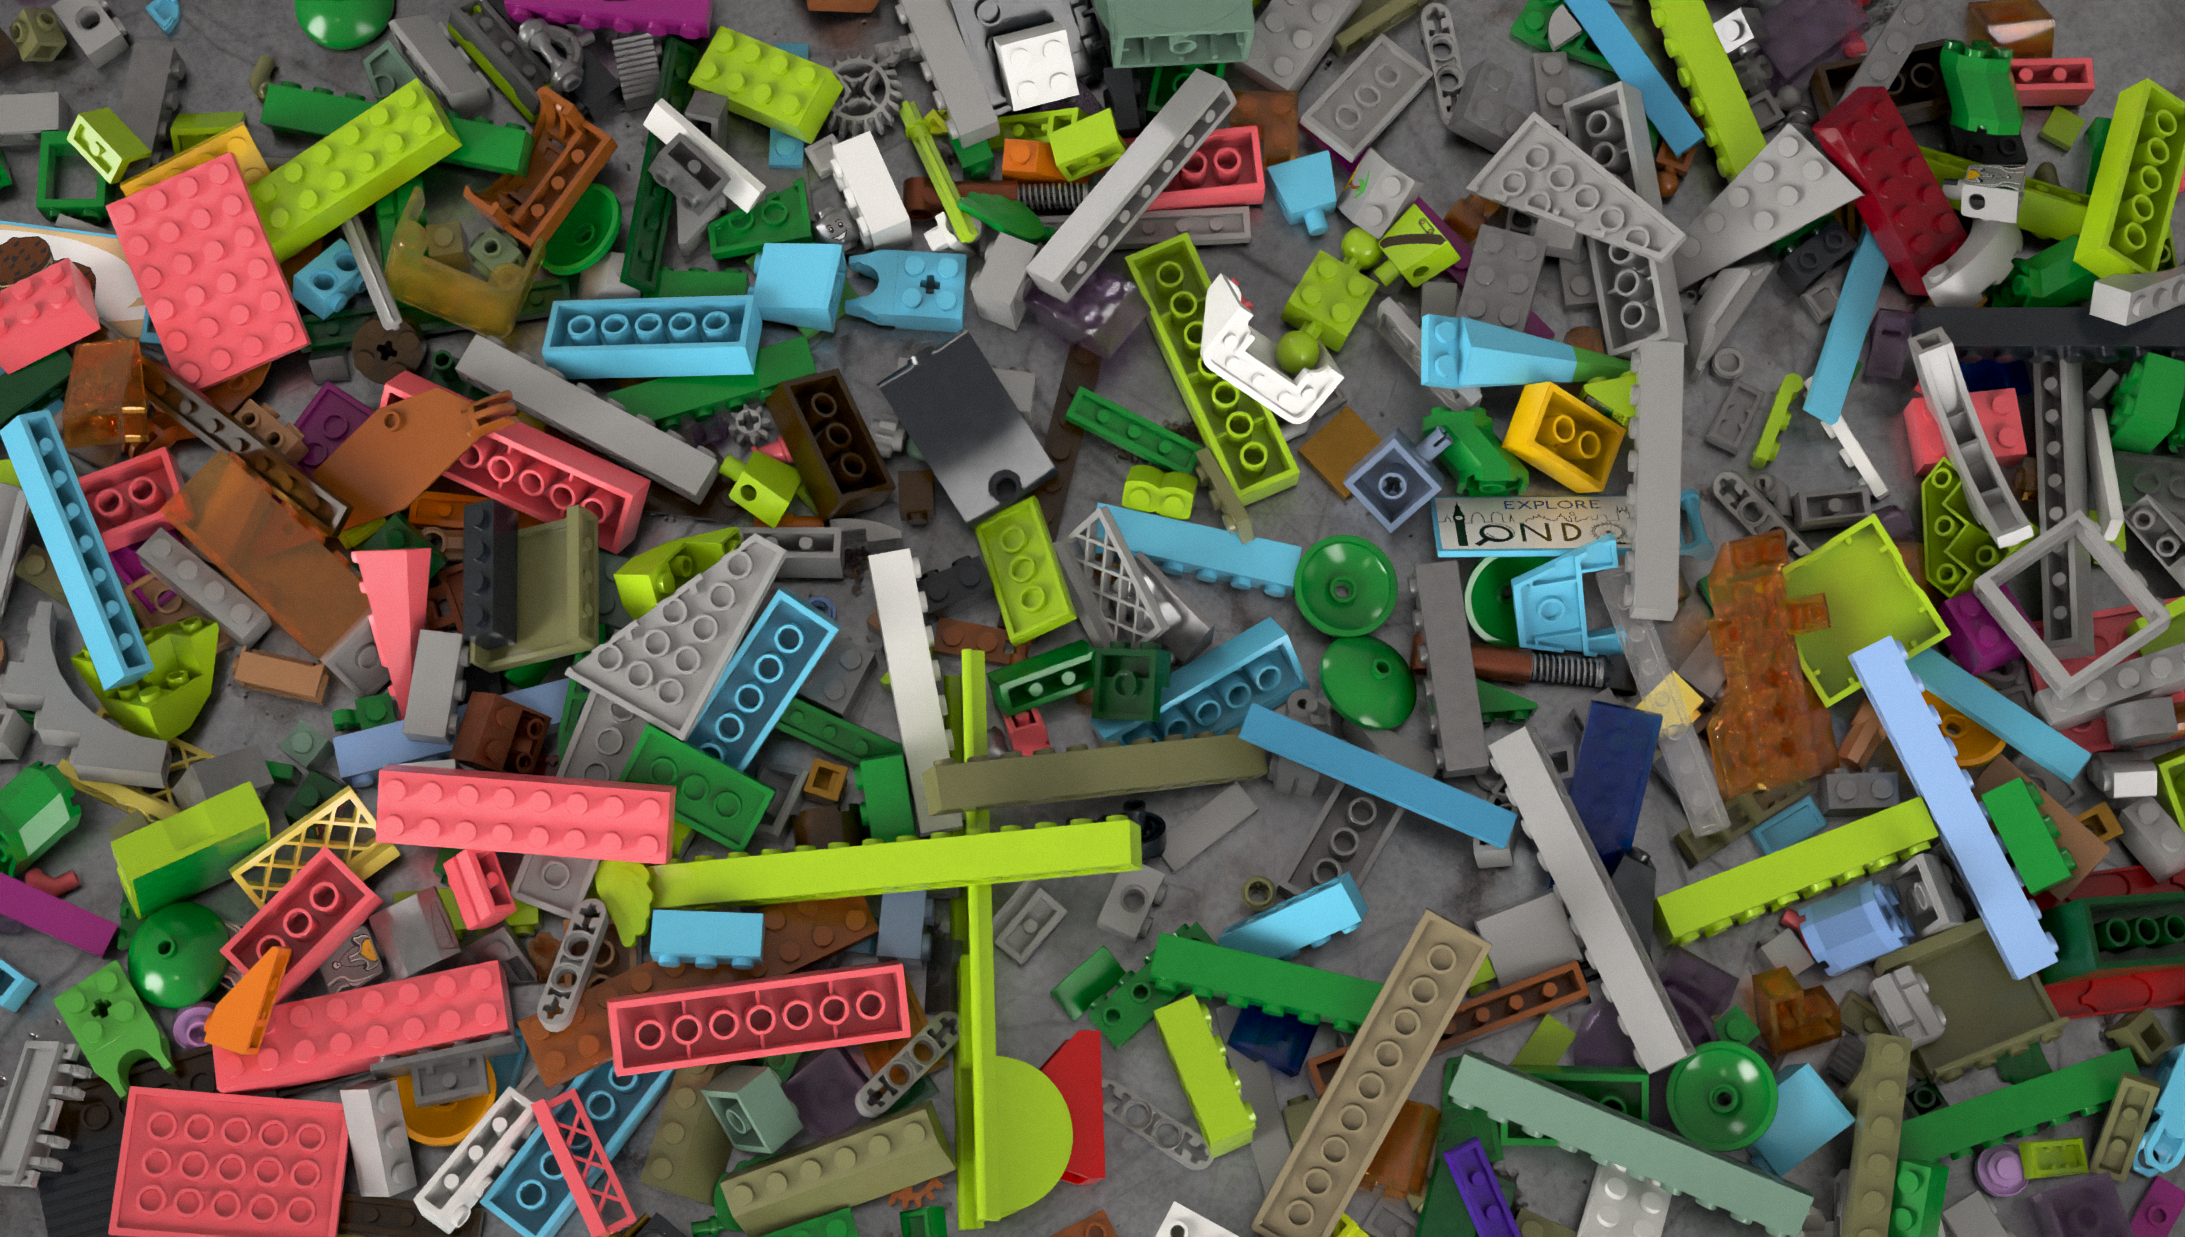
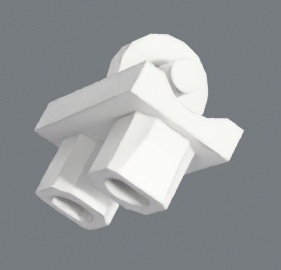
M945 212L935 216L938 225L924 233L933 252L966 254L967 259L976 255L975 250L967 244L968 241L964 243L959 241ZM970 215L978 231V235L973 241L976 242L983 234L984 225L983 221Z

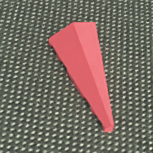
M431 548L351 551L352 561L359 564L363 581L359 583L362 593L367 594L372 613L368 615L381 665L388 668L392 684L388 686L390 696L396 697L401 714L397 721L405 720L420 629L425 630Z

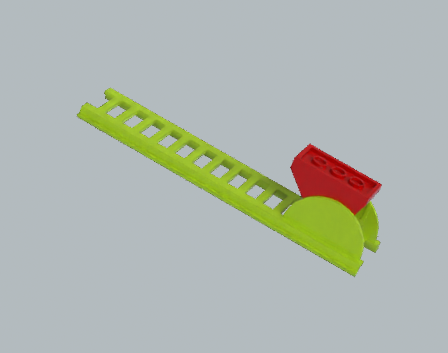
M963 649L962 674L944 676V695L948 709V715H945V730L951 729L955 750H950L949 755L950 758H955L956 764L966 763L967 758L972 756L988 755L985 651ZM989 810L966 812V820H962V829L950 831L949 833H952L953 837L964 836L965 831L969 829H986L987 833H990ZM991 884L964 886L962 899H949L950 939L961 940L962 954H970L973 1069H961L959 1063V1040L953 1045L958 1230L985 1228L984 1221H999L1003 1217L1012 1215L1039 1201L1053 1189L1059 1180L1074 1185H1092L1106 1178L1100 1030H1078L1071 1039L1064 1040L1039 1069L1014 1058L996 1056Z

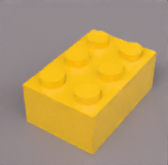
M1551 381L1527 384L1524 386L1501 447L1577 494L1603 492L1626 429Z

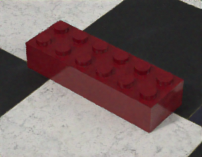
M1885 86L1858 87L1817 122L1812 129L1831 163L1865 194L1853 202L1905 293L1929 296L1922 277L1927 275L1933 267L1943 264L1954 255L1967 240L1968 236Z

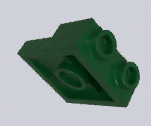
M1114 641L1110 642V648H1096L1092 719L1160 722L1162 687H1169L1171 651L1161 650L1162 644L1147 642H1140V649H1131V643Z

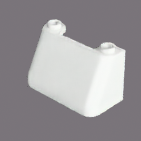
M1220 273L1209 287L1206 295L1200 351L1203 362L1211 371L1286 421L1293 424L1306 422L1344 379L1343 374L1325 345L1319 340L1316 341L1319 346V358L1311 370L1303 368L1299 374H1291L1283 370L1275 356L1277 344L1248 325V320L1254 315L1250 309L1241 303L1239 287Z

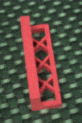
M573 1088L549 1101L543 1098L531 1104L530 1106L591 1236L607 1237L637 1222L638 1219L577 1090ZM572 1099L577 1114L573 1125L569 1126L558 1122L553 1108ZM580 1120H582L586 1131L578 1129ZM562 1128L570 1130L568 1139H566ZM576 1133L588 1136L591 1139L593 1145L588 1159L574 1155L571 1150ZM596 1152L602 1164L593 1161ZM577 1161L586 1164L583 1173ZM591 1166L606 1171L608 1180L604 1192L589 1188L586 1179ZM611 1186H613L617 1197L609 1195ZM593 1194L601 1196L599 1206L597 1205ZM607 1199L621 1203L627 1216L610 1226H607L602 1215Z

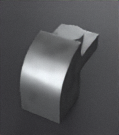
M2172 697L2137 700L2119 704L2105 710L2107 737L2111 745H2114L2115 751L2129 750L2139 742L2165 740L2178 732Z

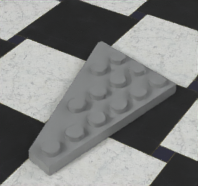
M756 533L742 542L740 547L721 557L719 562L704 573L696 575L678 588L672 596L664 598L656 604L655 608L640 619H635L614 634L608 642L600 644L593 649L592 653L573 667H568L564 675L678 739L687 741L789 551Z

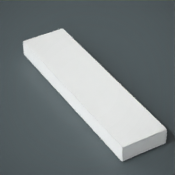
M663 98L655 103L643 125L666 145L679 132L684 135L731 178L722 193L748 213L755 206L766 186Z
M2092 408L2084 426L2085 444L2098 520L2102 529L2101 535L2106 540L2114 541L2124 522V514L2106 413L2104 409Z

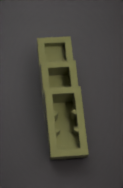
M1793 760L1711 811L1704 818L1682 830L1673 839L1694 867L1775 816L1815 788L1796 761Z

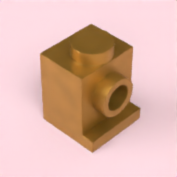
M814 757L803 790L806 799L827 806L835 805V802H838L839 799L842 800L848 784L846 776L849 768Z
M2106 801L2075 816L2078 821L2086 828H2089L2105 844L2117 839L2124 833Z

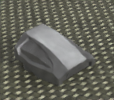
M436 886L425 889L368 917L388 961L394 981L404 979L443 959L463 952L449 913Z

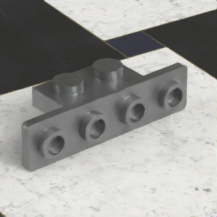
M496 1033L490 1035L488 1040L476 1043L471 1040H462L453 1043L451 1048L441 1050L423 1048L416 1051V1055L402 1058L399 1055L385 1056L379 1059L378 1063L370 1064V1072L377 1080L412 1075L415 1105L419 1109L491 1094L486 1059L521 1052V1045L514 1035Z

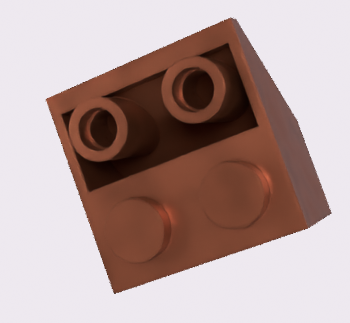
M472 691L449 759H455L457 762L478 771L533 775L552 718L498 694Z

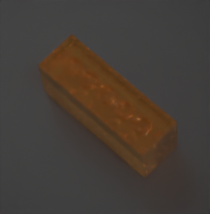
M220 449L159 511L164 518L318 661L368 608H371L367 594L362 593L359 583L363 581L362 575L357 578L349 570L352 563L337 549L333 554L323 546L326 539L312 525L305 529L297 521L300 518V514L284 500L279 504L271 497L273 495L272 487L259 475L253 480L245 472L248 469L247 464L235 452L231 451L227 455Z

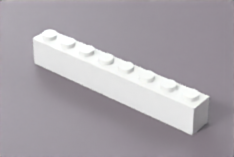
M910 548L868 555V567L919 836L924 837L936 832L961 830L963 827L962 820H966V812L929 816L922 778L923 772L934 767V761L950 758L949 751L955 750L951 729H944L942 716L948 715L945 695H938L936 681H941L938 660L931 661L929 647L935 646L932 627L931 625L925 626L922 614L928 612L925 591L918 592L916 578H922L918 557H911Z

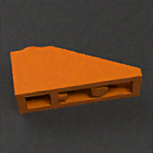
M1005 138L1002 163L1003 180H1018V184L1020 186L1024 184L1025 187H1028L1029 183L1031 186H1034L1035 183L1037 186H1040V183L1043 186H1046V183L1049 186H1052V183L1055 186H1058V183L1064 186L1065 182L1067 186H1070V183L1056 166L1051 144L1041 141ZM1106 168L1072 181L1073 186H1076L1077 182L1079 185L1083 182L1087 183L1092 175L1105 173Z
M272 946L225 995L206 1019L204 1031L207 1033L204 1042L242 1055H258L292 951L291 948Z

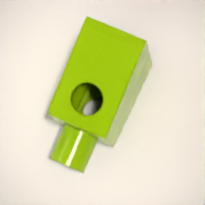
M753 451L747 463L728 454L718 470L719 473L735 481L729 493L730 499L774 529L789 506L802 480L798 469L759 451Z

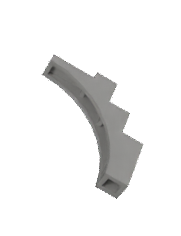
M1942 327L1908 339L1926 406L1938 423L1947 457L1959 474L1969 510L1979 525L1984 524L1999 549L2017 545L2021 541L2033 537L2032 526L2011 492L1984 434L1968 393L1952 341Z
M38 601L36 612L29 615L27 629L30 637L28 644L22 645L20 662L9 661L6 674L2 673L0 675V695H3L7 708L36 711L34 729L39 732L42 743L72 747L70 765L75 767L79 780L165 789L172 760L168 741L138 736L115 727L94 714L73 694L60 674L57 665L55 639L58 617L53 602Z

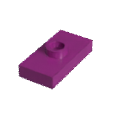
M2159 1175L2154 1176L2121 1237H2167L2185 1206V1192Z

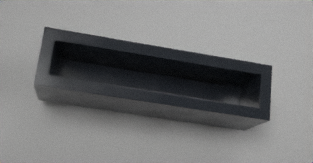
M495 499L464 506L463 638L485 650L517 644L518 512Z

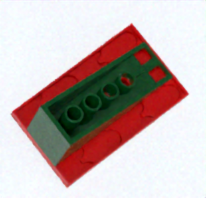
M2143 865L2092 871L2064 902H2061L2050 891L2039 896H2033L2026 885L2021 887L2026 899H2033L2040 910L2042 918L2038 922L2043 932L2049 931L2059 948V951L2055 953L2058 962L2036 973L2060 1019L2068 1016L2069 1020L2131 1013L2147 1007L2152 1010L2185 1005V869L2160 884L2156 882Z

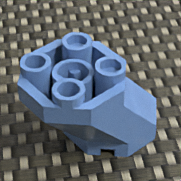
M1870 880L1860 886L1798 910V916L1806 918V921L1800 923L1802 935L1815 960L1818 963L1825 960L1830 966L1824 969L1829 976H1839L1851 969L1877 960L1878 957L1911 945L1910 938L1916 935V929L1908 916H1903L1898 906L1901 900L1897 890L1891 883L1884 886L1880 880Z

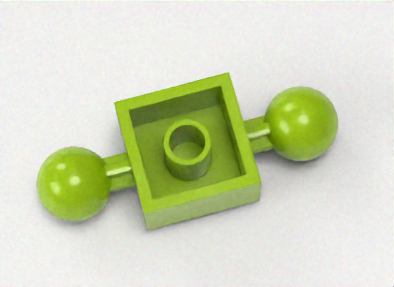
M1361 227L1351 229L1343 237L1341 242L1342 262L1320 249L1287 301L1280 319L1299 330L1286 333L1279 339L1276 345V360L1279 366L1286 372L1299 374L1303 368L1311 370L1316 365L1319 358L1317 340L1339 353L1375 294L1379 284L1361 274L1360 270L1370 269L1377 265L1384 252L1378 246L1380 240Z

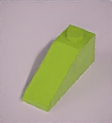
M1079 107L997 117L1000 135L989 138L988 144L992 152L1004 153L1005 138L1041 141L1051 144L1048 136L1049 133L1089 117V115Z

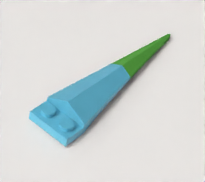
M1427 314L1422 317L1421 385L1461 389L1527 385L1550 381L1552 383L1587 382L1596 377H1606L1607 380L1620 378L1621 374L1631 371V361L1474 319Z

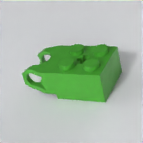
M114 960L52 999L94 1072L108 1082L125 1103L128 1102L130 1088L128 1080L129 1071L137 1061L144 1058H152L157 1060L169 1075L176 1071L171 1059L170 1043L162 1030L161 1024L148 1002L134 988L128 970L117 960Z

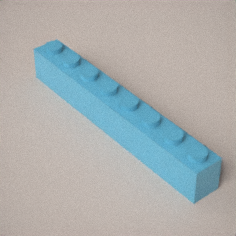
M48 409L18 415L0 430V435L104 691L135 683L155 668L51 412Z

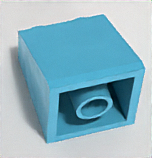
M764 243L762 254H757L754 262V274H757L755 286L750 285L747 295H755L761 319L834 333L848 270L843 246L839 244Z
M1809 1063L1786 1065L1774 1076L1779 1097L1774 1121L1759 1140L1746 1147L1753 1156L1751 1162L1754 1167L1778 1177L1783 1176L1855 1121V1118Z

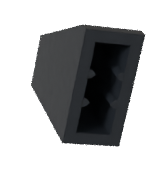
M1619 845L1606 870L1650 956L1656 869L1650 860L1651 856L1647 852L1635 846H1632L1629 850Z

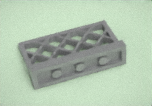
M1108 506L1099 507L1064 539L1053 543L1074 609L1095 649L1110 648L1111 641L1130 643L1124 632L1125 629L1133 632L1131 649H1140V642L1152 643L1169 629ZM1100 520L1105 528V539L1097 537V527ZM1079 538L1086 540L1085 553L1078 541ZM1096 545L1104 547L1102 563L1095 560ZM1113 551L1117 552L1121 559L1120 570L1112 567ZM1094 568L1102 571L1101 584L1094 572ZM1111 575L1119 578L1118 593L1110 590ZM1129 582L1133 583L1137 591L1136 600L1128 598ZM1109 598L1117 601L1116 614L1110 605ZM1127 606L1135 609L1134 624L1125 621ZM1145 613L1149 614L1155 626L1151 631L1143 628Z

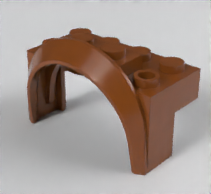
M546 86L536 91L541 106L537 123L531 134L535 138L527 178L503 174L495 183L483 191L474 192L466 185L463 196L468 199L486 220L502 231H506L536 254L540 253L618 147L611 136L585 120L575 105ZM552 139L565 146V150L552 143ZM509 198H513L514 200H516L517 202H519V203L522 204V205H521V206L518 205L517 203H515L514 201H512V200L509 199Z

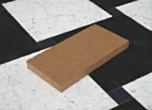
M2000 753L1973 782L1975 788L1971 789V792L1977 803L1980 801L1984 803L1980 796L2019 777H2022L2027 783L2032 780ZM2036 784L2045 802L2039 806L2043 815L2049 814L2053 817L2061 833V836L2056 838L2060 848L2066 847L2069 849L2078 866L2077 869L2072 871L2076 879L2049 890L2061 902H2064L2112 849ZM1993 819L1987 822L1993 834L2000 835Z

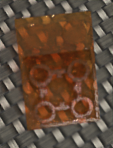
M138 337L76 344L62 411L65 449L150 442Z

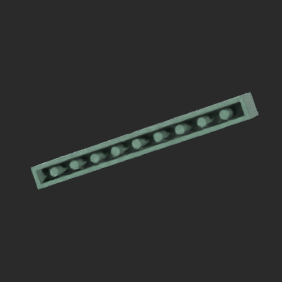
M1467 1048L1464 1049L1448 1089V1095L1454 1097L1453 1102L1463 1108L1473 1110L1474 1106L1488 1111L1487 1116L1497 1122L1508 1124L1510 1120L1522 1125L1521 1130L1533 1137L1542 1138L1544 1134L1556 1139V1145L1567 1151L1576 1153L1580 1149L1592 1154L1591 1159L1601 1165L1611 1167L1614 1163L1626 1168L1625 1173L1637 1180L1646 1181L1648 1177L1660 1182V1187L1671 1194L1681 1196L1682 1192L1696 1197L1695 1202L1705 1208L1716 1210L1718 1206L1731 1211L1730 1216L1733 1219L1751 1225L1752 1221L1766 1226V1232L1775 1237H1787V1235L1798 1237L1814 1200L1810 1189L1720 1152L1710 1150L1696 1142Z

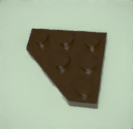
M694 423L680 433L686 439L685 443L697 449L698 446H703L716 455L715 459L719 467H721L724 461L723 457L697 423ZM629 469V471H631V472H633V473H635V474H638V475H640V476H642V477H644V478H647V477L641 475L640 473H638V472H636V471H634V470H632V469ZM719 473L700 505L651 480L642 514L649 512L667 515V517L694 521L695 519L715 521L717 524L730 525L749 511L729 497L735 481Z

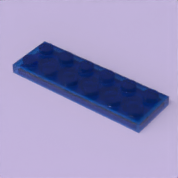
M1591 700L1569 789V796L1607 869L1619 845L1629 850L1632 847L1663 716L1660 713ZM1550 873L1546 890L1553 888L1555 884Z

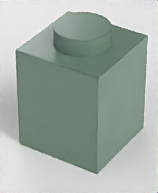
M302 720L297 723L278 747L308 772L312 770L320 771L335 753L334 745Z

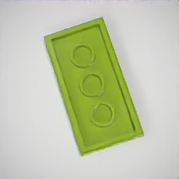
M1034 495L1003 509L974 528L1012 645L1017 647L1077 619L1039 500Z

